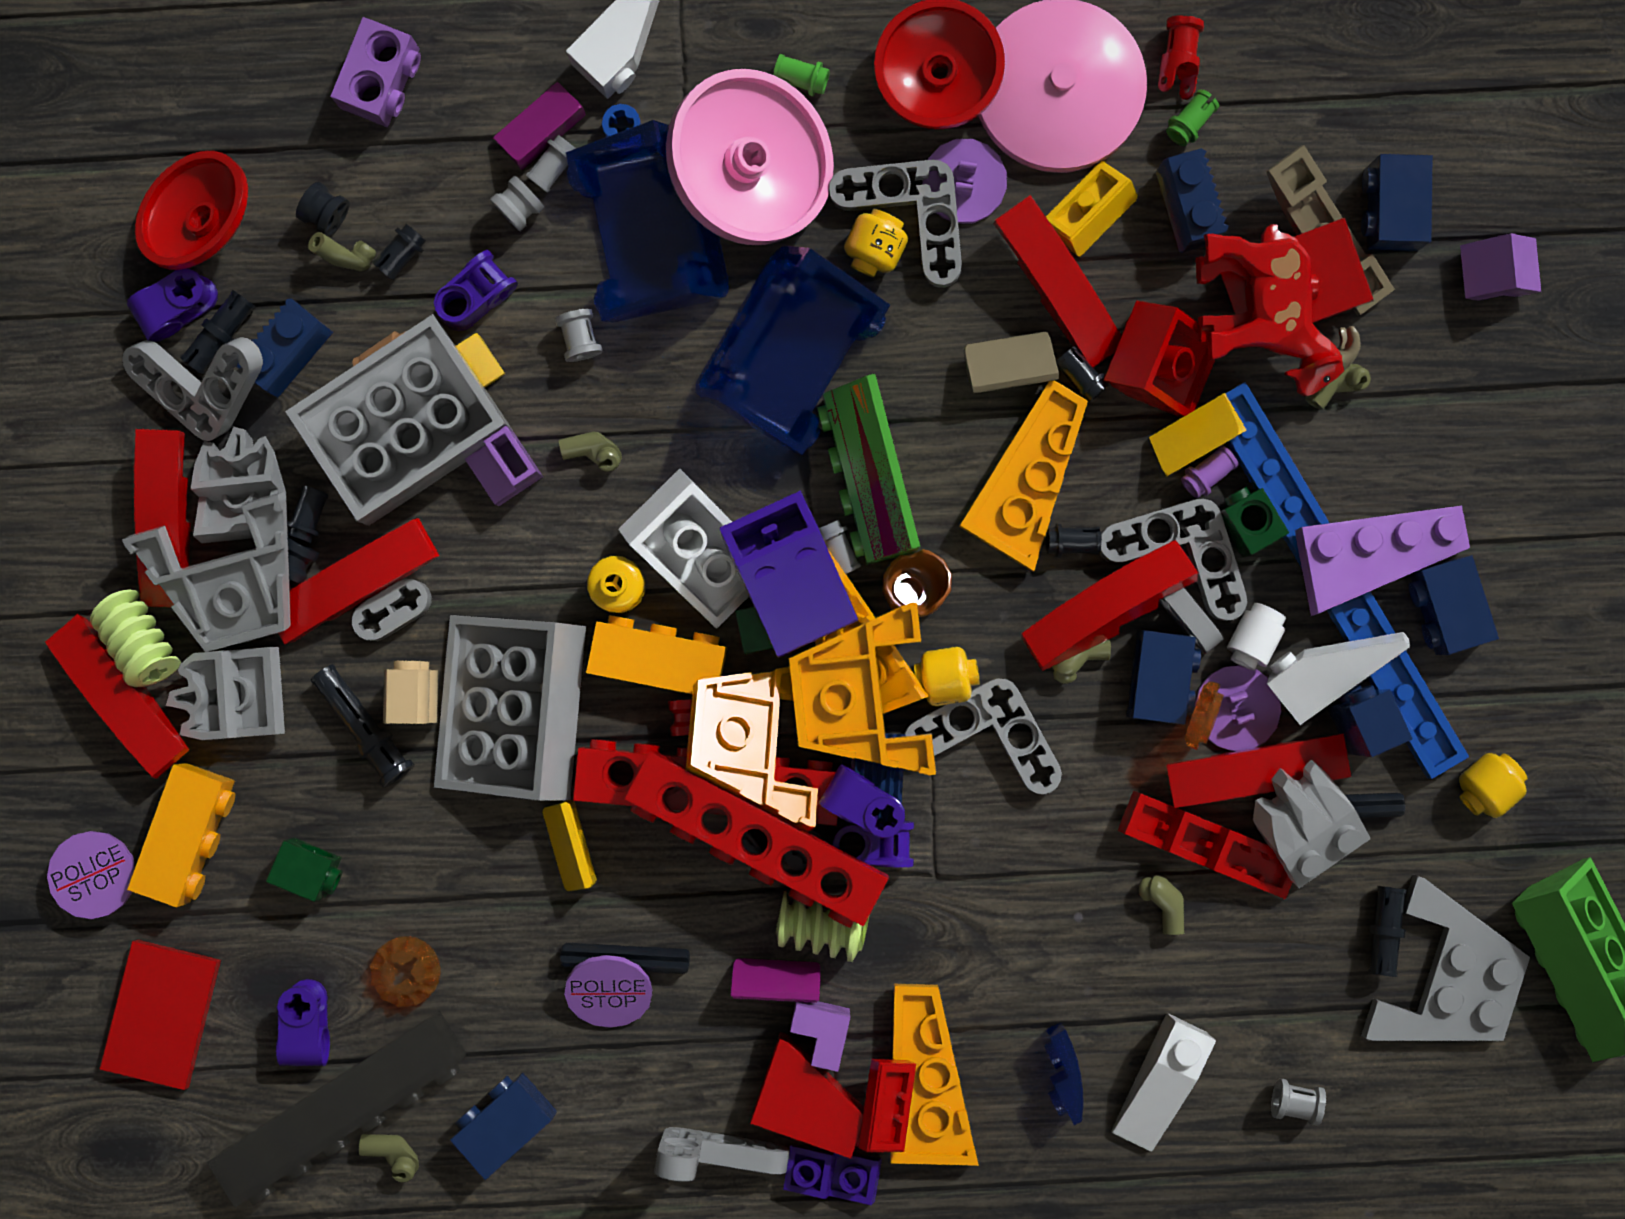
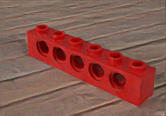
M590 739V747L578 748L573 801L633 806V803L624 798L649 751L654 750L659 753L660 746L634 743L633 751L616 750V741ZM677 747V755H662L686 767L688 748ZM776 756L774 780L785 783L790 778L799 777L807 783L808 787L818 788L816 824L837 826V815L818 803L836 773V770H833V762L807 760V768L789 766L790 758ZM625 761L632 766L634 776L628 785H619L612 779L611 768L615 762ZM674 786L667 790L665 803L670 810L683 811L688 805V795L682 788ZM710 808L705 812L709 814L726 815V813L719 808Z
M654 750L649 751L624 798L633 803L630 811L652 823H654L657 817L673 825L670 832L675 836L692 844L696 838L712 846L709 853L731 865H733L735 859H738L751 866L748 874L770 886L773 885L775 880L791 888L788 893L790 897L809 907H812L814 901L831 909L827 916L848 928H852L854 922L864 927L889 879L886 873L687 771L685 766ZM670 787H680L687 793L688 805L683 811L675 812L667 807L665 794ZM719 808L726 813L728 825L724 831L716 833L706 828L704 815L708 809ZM759 829L764 832L768 840L767 848L761 853L749 852L743 845V835L746 831ZM790 850L802 852L807 858V868L800 874L788 873L782 865V857L786 852ZM837 871L845 876L847 887L841 894L830 895L823 890L821 880L828 872Z

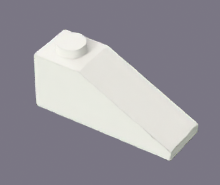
M615 0L566 50L571 65L607 99L615 91L618 94L625 91L635 79L636 74L634 72L638 69L659 0Z
M1404 632L1304 649L1296 656L1292 652H1288L1270 666L1273 673L1269 675L1267 684L1301 725L1410 647L1409 638Z
M1166 1013L1111 1132L1152 1152L1198 1081L1216 1040L1206 1031Z

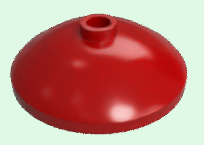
M923 0L902 10L884 29L875 52L874 68L876 82L887 105L904 120L929 129L957 127L978 117L995 99L1004 76L1005 53L1003 44L992 22L975 7L958 0ZM941 67L946 69L948 74L943 79H937L932 75V72L936 68Z
M200 151L181 158L163 171L146 192L137 213L135 236L142 254L161 268L181 270L201 264L220 252L233 238L245 215L248 200V182L242 168L226 154L217 151Z

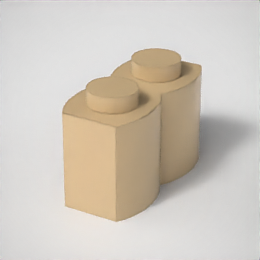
M394 661L393 670H384L383 723H437L438 670H429V662Z

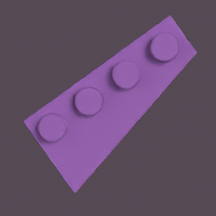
M1462 505L1306 526L1295 530L1311 616L1470 548Z

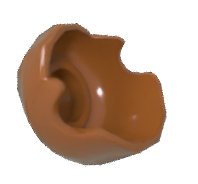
M922 549L913 554L900 555L891 562L883 575L882 594L892 610L910 602H917L919 618L936 612L951 592L952 573L945 560L929 550Z

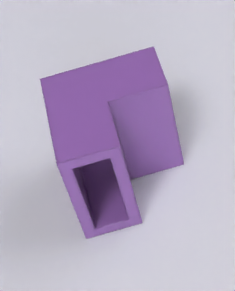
M1510 233L1460 245L1465 299L1483 300L1502 295L1519 297L1541 292L1536 238Z
M504 426L483 440L486 445L465 458L489 497L497 506L502 505L543 477L515 433L507 426Z
M819 1001L817 1003L795 1002L790 1032L815 1038L811 1054V1066L839 1071L850 1022V1008Z

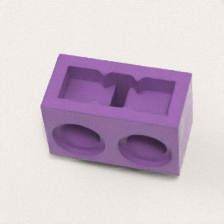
M363 17L330 96L338 107L388 127L392 116L397 117L402 110L405 100V94L402 91L408 77L413 78L420 65V49L413 37ZM388 47L397 48L393 59L387 62L378 61L382 50ZM373 86L381 87L380 94L375 100L370 102L362 101L363 94L368 88Z

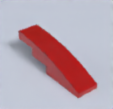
M1029 195L998 217L993 224L1017 256V264L1042 297L1040 301L1072 346H1076L1080 354L1094 368L1116 352L1122 336L1083 271L1032 196Z
M135 429V534L165 526L180 567H189L191 522L186 521L188 478L183 477L185 433L177 430ZM136 554L140 601L144 602L147 607L171 608L174 603L159 584L154 585L145 573L148 569Z
M413 519L291 589L289 591L291 626L285 631L278 632L283 643L295 642L323 623L338 618L364 600L374 597L439 557L440 555L420 519Z
M1175 539L1094 583L1022 632L1021 638L1041 670L1044 671L1119 635L1120 626L1157 609L1159 599L1197 582L1199 572Z
M79 614L75 615L45 641L64 671L92 708L151 777L157 779L189 751V748L150 691L145 687L129 686L124 681L123 672L117 669L114 658L108 654L106 645L99 639L97 632L87 618Z
M1344 733L1168 763L1166 766L1174 808L1274 792L1271 779L1280 768L1294 780H1300L1303 777V768L1310 760H1313L1332 780L1352 777Z
M1133 791L1117 831L1286 899L1292 881L1275 852L1267 844Z

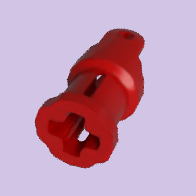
M1177 15L1167 18L1166 29L1169 31L1167 51L1161 56L1158 87L1162 92L1169 91L1174 84L1176 74L1181 80L1180 97L1183 100H1188L1194 95L1200 66L1197 47L1199 34L1204 30V21L1193 16Z

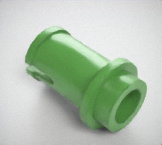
M780 54L773 75L794 87L808 90V95L814 96L815 93L824 94L830 69L823 68L822 62H817L816 65Z
M1202 89L1198 90L1178 116H1172L1169 119V127L1166 129V133L1173 142L1180 146H1187L1188 143H1194L1198 139L1197 132L1219 108L1216 98L1209 104L1205 103L1212 94Z

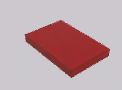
M1345 217L1294 236L1311 258V273H1315L1318 277L1319 293L1317 298L1312 300V323L1374 301ZM1231 271L1221 272L1235 315L1246 312L1244 292L1246 279Z
M138 939L132 941L100 1070L181 1090L189 1088L221 960Z

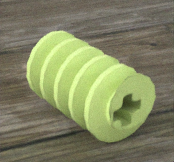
M123 590L103 599L93 609L90 623L98 631L99 639L106 645L108 654L114 658L115 666L120 672H123V679L129 686L145 687L153 685L175 673L180 667L181 661L176 656H170L173 648L168 642H162L164 640V633L160 629H153L156 626V620L152 615H146L148 612L147 605L144 602L137 601L140 594L135 590Z
M784 891L776 928L778 946L784 947L790 936L794 937L795 949L801 951L807 940H811L813 954L818 955L824 944H828L831 958H836L841 948L844 947L846 948L847 961L853 962L857 953L863 949L869 917L864 927L854 922L852 928H848L828 917L827 915L831 909L828 908L826 912H823L822 904L816 901L808 909L805 907V904L794 900L792 905H788L787 892Z

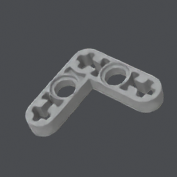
M924 160L848 168L838 171L832 177L829 184L832 202L836 207L844 211L917 204L922 266L925 278L930 284L941 288L951 286L958 280L961 274L962 261L955 185L952 170L946 163L940 160ZM936 170L939 177L946 178L947 182L940 184L939 191L931 192L930 185L924 184L916 185L918 195H910L911 181L908 172L916 171L915 181L928 179L929 171ZM896 174L903 180L904 188L898 196L887 197L881 193L879 183L885 175ZM866 176H873L872 190L875 199L867 200V191L855 192L853 195L854 200L845 201L844 194L836 193L837 189L843 188L844 180L851 179L854 186L860 187L867 186ZM936 212L947 215L951 222L949 231L941 236L931 234L926 228L927 218ZM953 241L954 248L945 246V258L947 263H954L955 269L948 270L946 278H939L937 271L930 270V265L937 263L936 248L927 250V243L942 245Z
M243 337L236 338L222 345L217 350L202 382L195 378L154 341L144 340L127 348L122 358L127 374L195 436L205 441L213 440L231 428L263 365L262 354L254 342ZM239 363L241 368L237 369L236 371L233 370L232 368L236 367ZM218 380L224 382L229 388L230 399L224 397L220 392ZM172 381L181 388L183 400L174 393L171 386Z
M1192 500L1113 524L1101 532L1102 545L1100 555L1111 563H1123L1142 557L1175 539L1179 545L1186 544L1190 560L1199 572L1197 583L1208 614L1214 619L1228 621L1240 617L1247 606L1245 588L1221 511L1211 500ZM1195 507H1199L1201 513L1209 512L1211 520L1205 523L1206 530L1202 531L1199 525L1185 527L1182 530L1186 537L1180 538V525L1173 513L1179 512L1180 521L1196 514ZM1154 519L1164 520L1170 527V537L1164 543H1155L1148 536V525ZM1138 524V536L1145 550H1138L1139 542L1123 547L1124 555L1119 556L1115 549L1108 550L1107 542L1113 539L1112 532H1117L1120 538L1135 534L1131 526ZM1208 548H1216L1224 556V565L1218 572L1207 571L1202 565V554ZM1228 574L1230 575L1231 582H1224L1222 584L1227 595H1234L1236 597V603L1230 605L1231 613L1227 614L1225 608L1216 607L1215 600L1221 598L1220 588L1218 584L1209 588L1207 580L1219 579Z
M996 678L972 690L971 698L968 701L943 705L912 722L904 732L906 736L916 735L914 730L918 727H922L925 732L931 731L938 727L932 721L933 718L941 715L943 727L952 736V739L944 742L943 734L932 738L935 756L992 725L1022 783L1027 789L1037 794H1047L1055 790L1061 781L1062 772L1054 754L1018 688L1007 679ZM994 686H997L1000 690L1008 689L1011 696L1006 699V703L1011 712H1014L1019 707L1023 713L1022 716L1010 718L1002 727H1000L997 718L1005 717V714L999 705L990 706L988 699L993 696L991 689ZM960 705L968 707L974 716L972 726L964 731L955 730L949 722V714L955 707ZM1018 723L1027 725L1032 731L1030 744L1022 749L1013 747L1008 739L1010 728ZM1039 745L1043 750V754L1035 755L1037 761L1042 767L1050 766L1052 772L1047 775L1049 783L1045 786L1039 781L1031 782L1030 776L1035 771L1030 760H1026L1022 765L1018 760V756L1031 754Z
M669 1127L664 1129L658 1147L654 1173L659 1177L669 1180L692 1181L695 1179L698 1163L701 1162L762 1173L784 1174L787 1172L790 1149L784 1145L687 1128Z

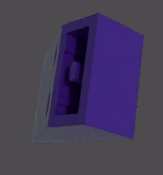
M801 491L719 528L726 549L778 658L858 621V617L821 532Z

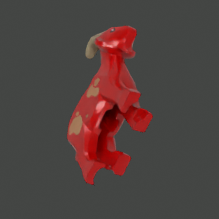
M1271 224L1265 228L1261 235V243H1251L1239 236L1204 234L1206 253L1204 257L1196 258L1197 284H1207L1214 280L1221 272L1231 271L1246 279L1244 292L1247 308L1246 312L1236 315L1198 317L1199 341L1201 343L1209 342L1207 350L1208 360L1222 358L1231 350L1246 347H1260L1277 354L1300 358L1299 368L1290 369L1284 373L1296 381L1297 392L1304 397L1314 395L1337 379L1357 358L1361 347L1360 335L1354 326H1349L1347 330L1345 327H1340V344L1337 348L1312 323V300H1315L1318 296L1319 282L1317 275L1311 273L1310 256L1296 238L1280 232L1277 224Z

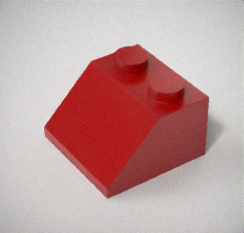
M1136 300L1116 352L1109 364L1104 381L1128 397L1182 418L1196 409L1215 359L1208 360L1207 350L1209 342L1201 343L1199 341L1198 323L1179 308Z

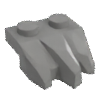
M233 426L228 441L221 451H219L214 443L203 442L194 464L191 490L199 497L193 536L201 543L251 539L253 537L241 505L284 492L286 496L276 455L266 436L259 438L253 445V440L246 430Z
M279 647L193 653L180 664L178 672L188 680V687L170 691L166 706L184 709L190 714L189 720L181 725V736L199 740L285 734Z
M1310 760L1303 768V777L1300 780H1294L1280 768L1271 779L1277 797L1272 800L1265 798L1255 800L1253 822L1264 841L1275 852L1290 880L1299 889L1371 839L1348 798L1329 775L1313 760Z

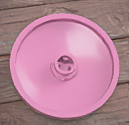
M1042 0L1015 11L996 27L1005 53L1004 76L995 99L979 115V118L989 137L1005 154L1033 169L1053 173H1066L1086 169L1098 164L1115 153L1125 143L1143 111L1147 92V75L1140 49L1133 36L1121 22L1105 10L1079 0Z
M733 69L705 79L690 91L678 105L668 129L666 159L676 193L687 210L698 222L722 238L745 245H768L782 241L810 224L819 214L828 198L834 164L831 142L824 123L815 108L803 94L786 81L774 75L758 70Z

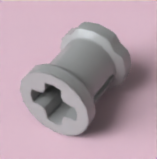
M592 309L566 312L555 319L557 327L562 329L567 352L564 353L566 362L589 359L603 352L601 344H596L590 321L593 317Z
M1279 1078L1275 1083L1271 1100L1273 1118L1282 1119L1284 1116L1308 1120V1123L1311 1125L1319 1126L1321 1124L1326 1105L1325 1089L1320 1087L1308 1089L1289 1085L1286 1079Z

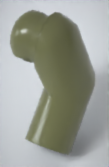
M321 232L315 233L310 238L308 244L311 252L330 264L360 272L371 267L370 262L376 257V250L361 240L357 241L352 251Z
M1352 363L1337 379L1314 395L1305 397V400L1313 407L1323 410L1337 392L1362 391L1366 389L1370 384V373L1359 364Z
M593 431L559 439L563 460L586 456L605 472L615 470L621 462L622 454L618 446L600 432Z
M1110 639L1052 666L1054 678L1060 683L1068 684L1077 678L1076 672L1087 660H1110Z
M1156 875L1154 878L1146 877L1142 879L1139 884L1141 898L1145 901L1152 900L1162 909V933L1168 935L1185 934L1184 899L1182 893L1164 877Z
M385 1134L361 1135L359 1143L360 1156L385 1157L392 1167V1177L396 1181L408 1182L412 1180L419 1168V1160L416 1153L403 1137Z

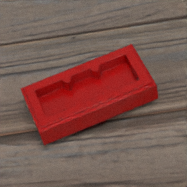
M871 1059L859 1142L860 1149L866 1152H904L916 1063L909 1060Z

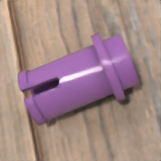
M1221 445L1195 468L1189 466L1185 469L1186 475L1181 478V481L1193 497L1208 496L1211 493V487L1229 472L1235 470L1239 464L1233 453Z

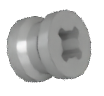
M513 176L508 181V188L502 194L496 193L490 198L493 205L518 231H521L526 226V219L532 213L539 214L545 208L532 191L516 176Z

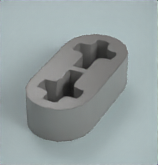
M404 579L388 587L355 609L352 616V626L355 633L359 637L371 641H380L389 637L423 616L429 610L432 599L429 588L424 583L414 579ZM405 588L413 592L419 590L421 596L416 599L418 605L416 609H413L411 606H403L396 610L394 605L405 598L403 593ZM388 610L390 615L380 620L379 626L381 630L379 632L374 629L364 628L363 624L368 621V616L366 615L368 611L373 614H381Z
M1185 588L1159 599V602L1187 636L1196 637L1195 646L1201 648L1203 653H1208L1223 640L1219 630Z

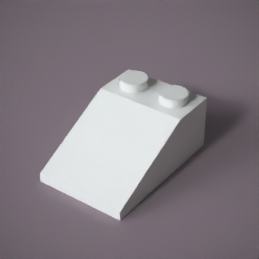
M681 469L672 475L618 529L629 545L716 629L749 597L719 530L720 527L732 521Z

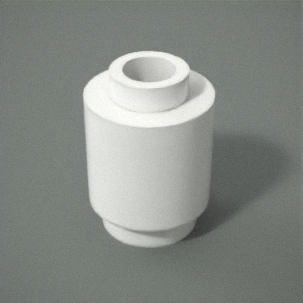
M1254 603L1250 611L1246 610L1227 646V649L1233 653L1231 660L1255 671L1257 665L1267 667L1285 631L1283 624L1286 617L1268 606Z

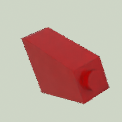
M780 1032L752 1112L751 1124L851 1159L855 1146L859 1147L864 1106L824 1068L811 1066V1055L789 1034Z

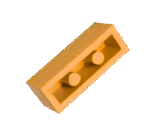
M609 615L607 623L596 621L586 673L689 694L693 693V685L698 680L722 677L727 647L718 645L720 637L694 632L693 640L676 637L677 628L651 624L650 632L633 629L635 620Z
M188 763L174 764L172 766L127 890L176 908L189 904L192 899H197L205 882V875L201 874L205 861L214 855L219 845L220 834L216 833L220 820L229 814L234 804L235 793L231 792L235 780Z

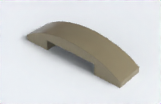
M1301 145L1266 171L1274 194L1296 235L1343 218L1322 186L1327 180L1305 145ZM1349 229L1374 299L1373 302L1352 309L1357 315H1361L1395 289L1374 255L1365 254Z

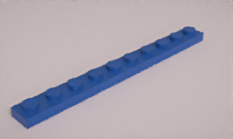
M1244 382L1225 394L1247 431L1229 440L1227 444L1255 491L1263 488L1289 531V534L1283 536L1302 568L1295 530L1306 526L1328 524L1329 521L1248 385ZM1371 591L1327 610L1345 642L1395 634ZM1406 650L1367 677L1375 690H1391L1413 738L1405 743L1426 778L1433 779L1469 757Z

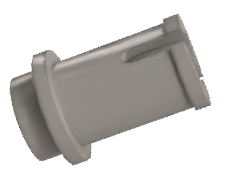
M557 135L554 141L551 139L547 141L550 146L526 174L529 179L547 193L570 162L572 164L576 163L574 157L579 152L560 135Z
M836 520L819 528L828 550L845 574L861 567L844 531L848 530L847 526L842 527L840 521Z

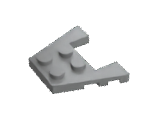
M284 492L249 501L241 505L256 548L181 568L165 526L130 535L122 539L124 546L130 554L135 552L148 570L145 573L154 585L159 584L174 603L171 608L205 652L282 632L291 626L287 508Z
M1413 875L1404 901L1403 913L1444 926L1417 1012H1412L1373 998L1361 1036L1372 1041H1504L1530 957L1425 878Z

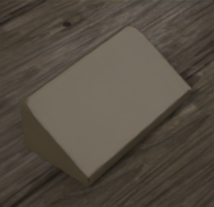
M1047 332L973 343L964 347L966 374L973 393L1059 379L1051 339Z

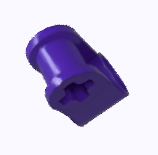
M485 250L471 259L459 274L444 287L440 288L435 296V310L443 323L451 330L465 331L471 328L492 308L505 301L518 286V282L513 277L508 278L492 261L494 255L489 250ZM486 274L494 284H491L484 275ZM455 299L467 301V308L463 314L455 317L446 314L447 306L451 301Z
M181 269L173 271L170 275L152 286L136 292L127 300L126 304L146 339L159 342L169 338L186 324L209 312L217 302L218 291L210 279L200 276L193 270Z
M841 764L818 802L822 807L850 823H855L881 838L896 835L902 829L905 821V809L898 799L874 786L875 784L867 778ZM886 805H890L894 808L892 816L897 819V822L894 825L887 822L882 828L876 824L878 816L873 813V810L875 808L883 810Z
M904 821L902 829L895 835V853L894 836L881 838L855 823H843L836 827L831 835L830 844L839 848L840 839L847 832L859 833L863 841L862 848L852 856L869 865L879 867L914 866V859L910 858V831L914 829V822ZM876 822V824H877L878 826L882 827V828H883L884 825L887 823V822Z
M300 980L282 993L278 1000L276 1055L279 1066H326L330 1053L328 996L324 986L316 980ZM301 995L302 1002L309 1003L310 1007L304 1010L303 1003H296L295 998Z

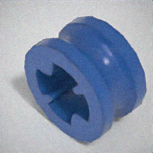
M617 104L606 110L602 119V127L608 141L616 147L622 148L635 144L642 134V125L636 110L625 104ZM621 116L626 117L629 124H634L633 129L627 128L628 134L623 136L618 135L616 128H611L612 122L618 124L616 118Z

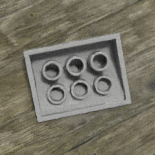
M433 314L285 411L355 519L368 526L465 463V458L486 445L483 440L504 426L512 430L489 393Z
M450 615L434 788L539 801L571 799L586 626Z

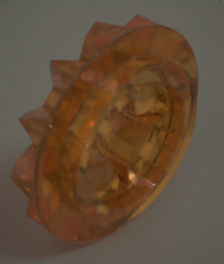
M1209 681L1203 686L1193 711L1185 741L1187 746L1198 750L1200 743H1208L1224 698V694L1219 693L1221 686L1219 683Z
M402 936L386 942L377 950L370 965L371 985L380 994L381 1000L388 1001L397 1007L416 1006L425 1001L433 994L440 980L441 968L437 954L429 944L415 937ZM416 958L417 960L411 970L415 981L411 982L406 979L395 986L393 983L396 980L395 977L398 971L393 963L397 962L399 965H404Z

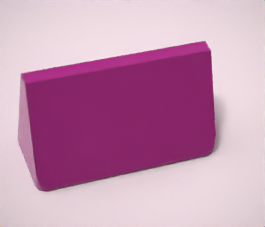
M556 82L499 131L493 139L522 171L550 146L547 143L549 139L554 141L557 135L563 136L586 114L581 104L563 86Z
M735 959L731 996L737 999L817 1003L820 995V964L804 961Z

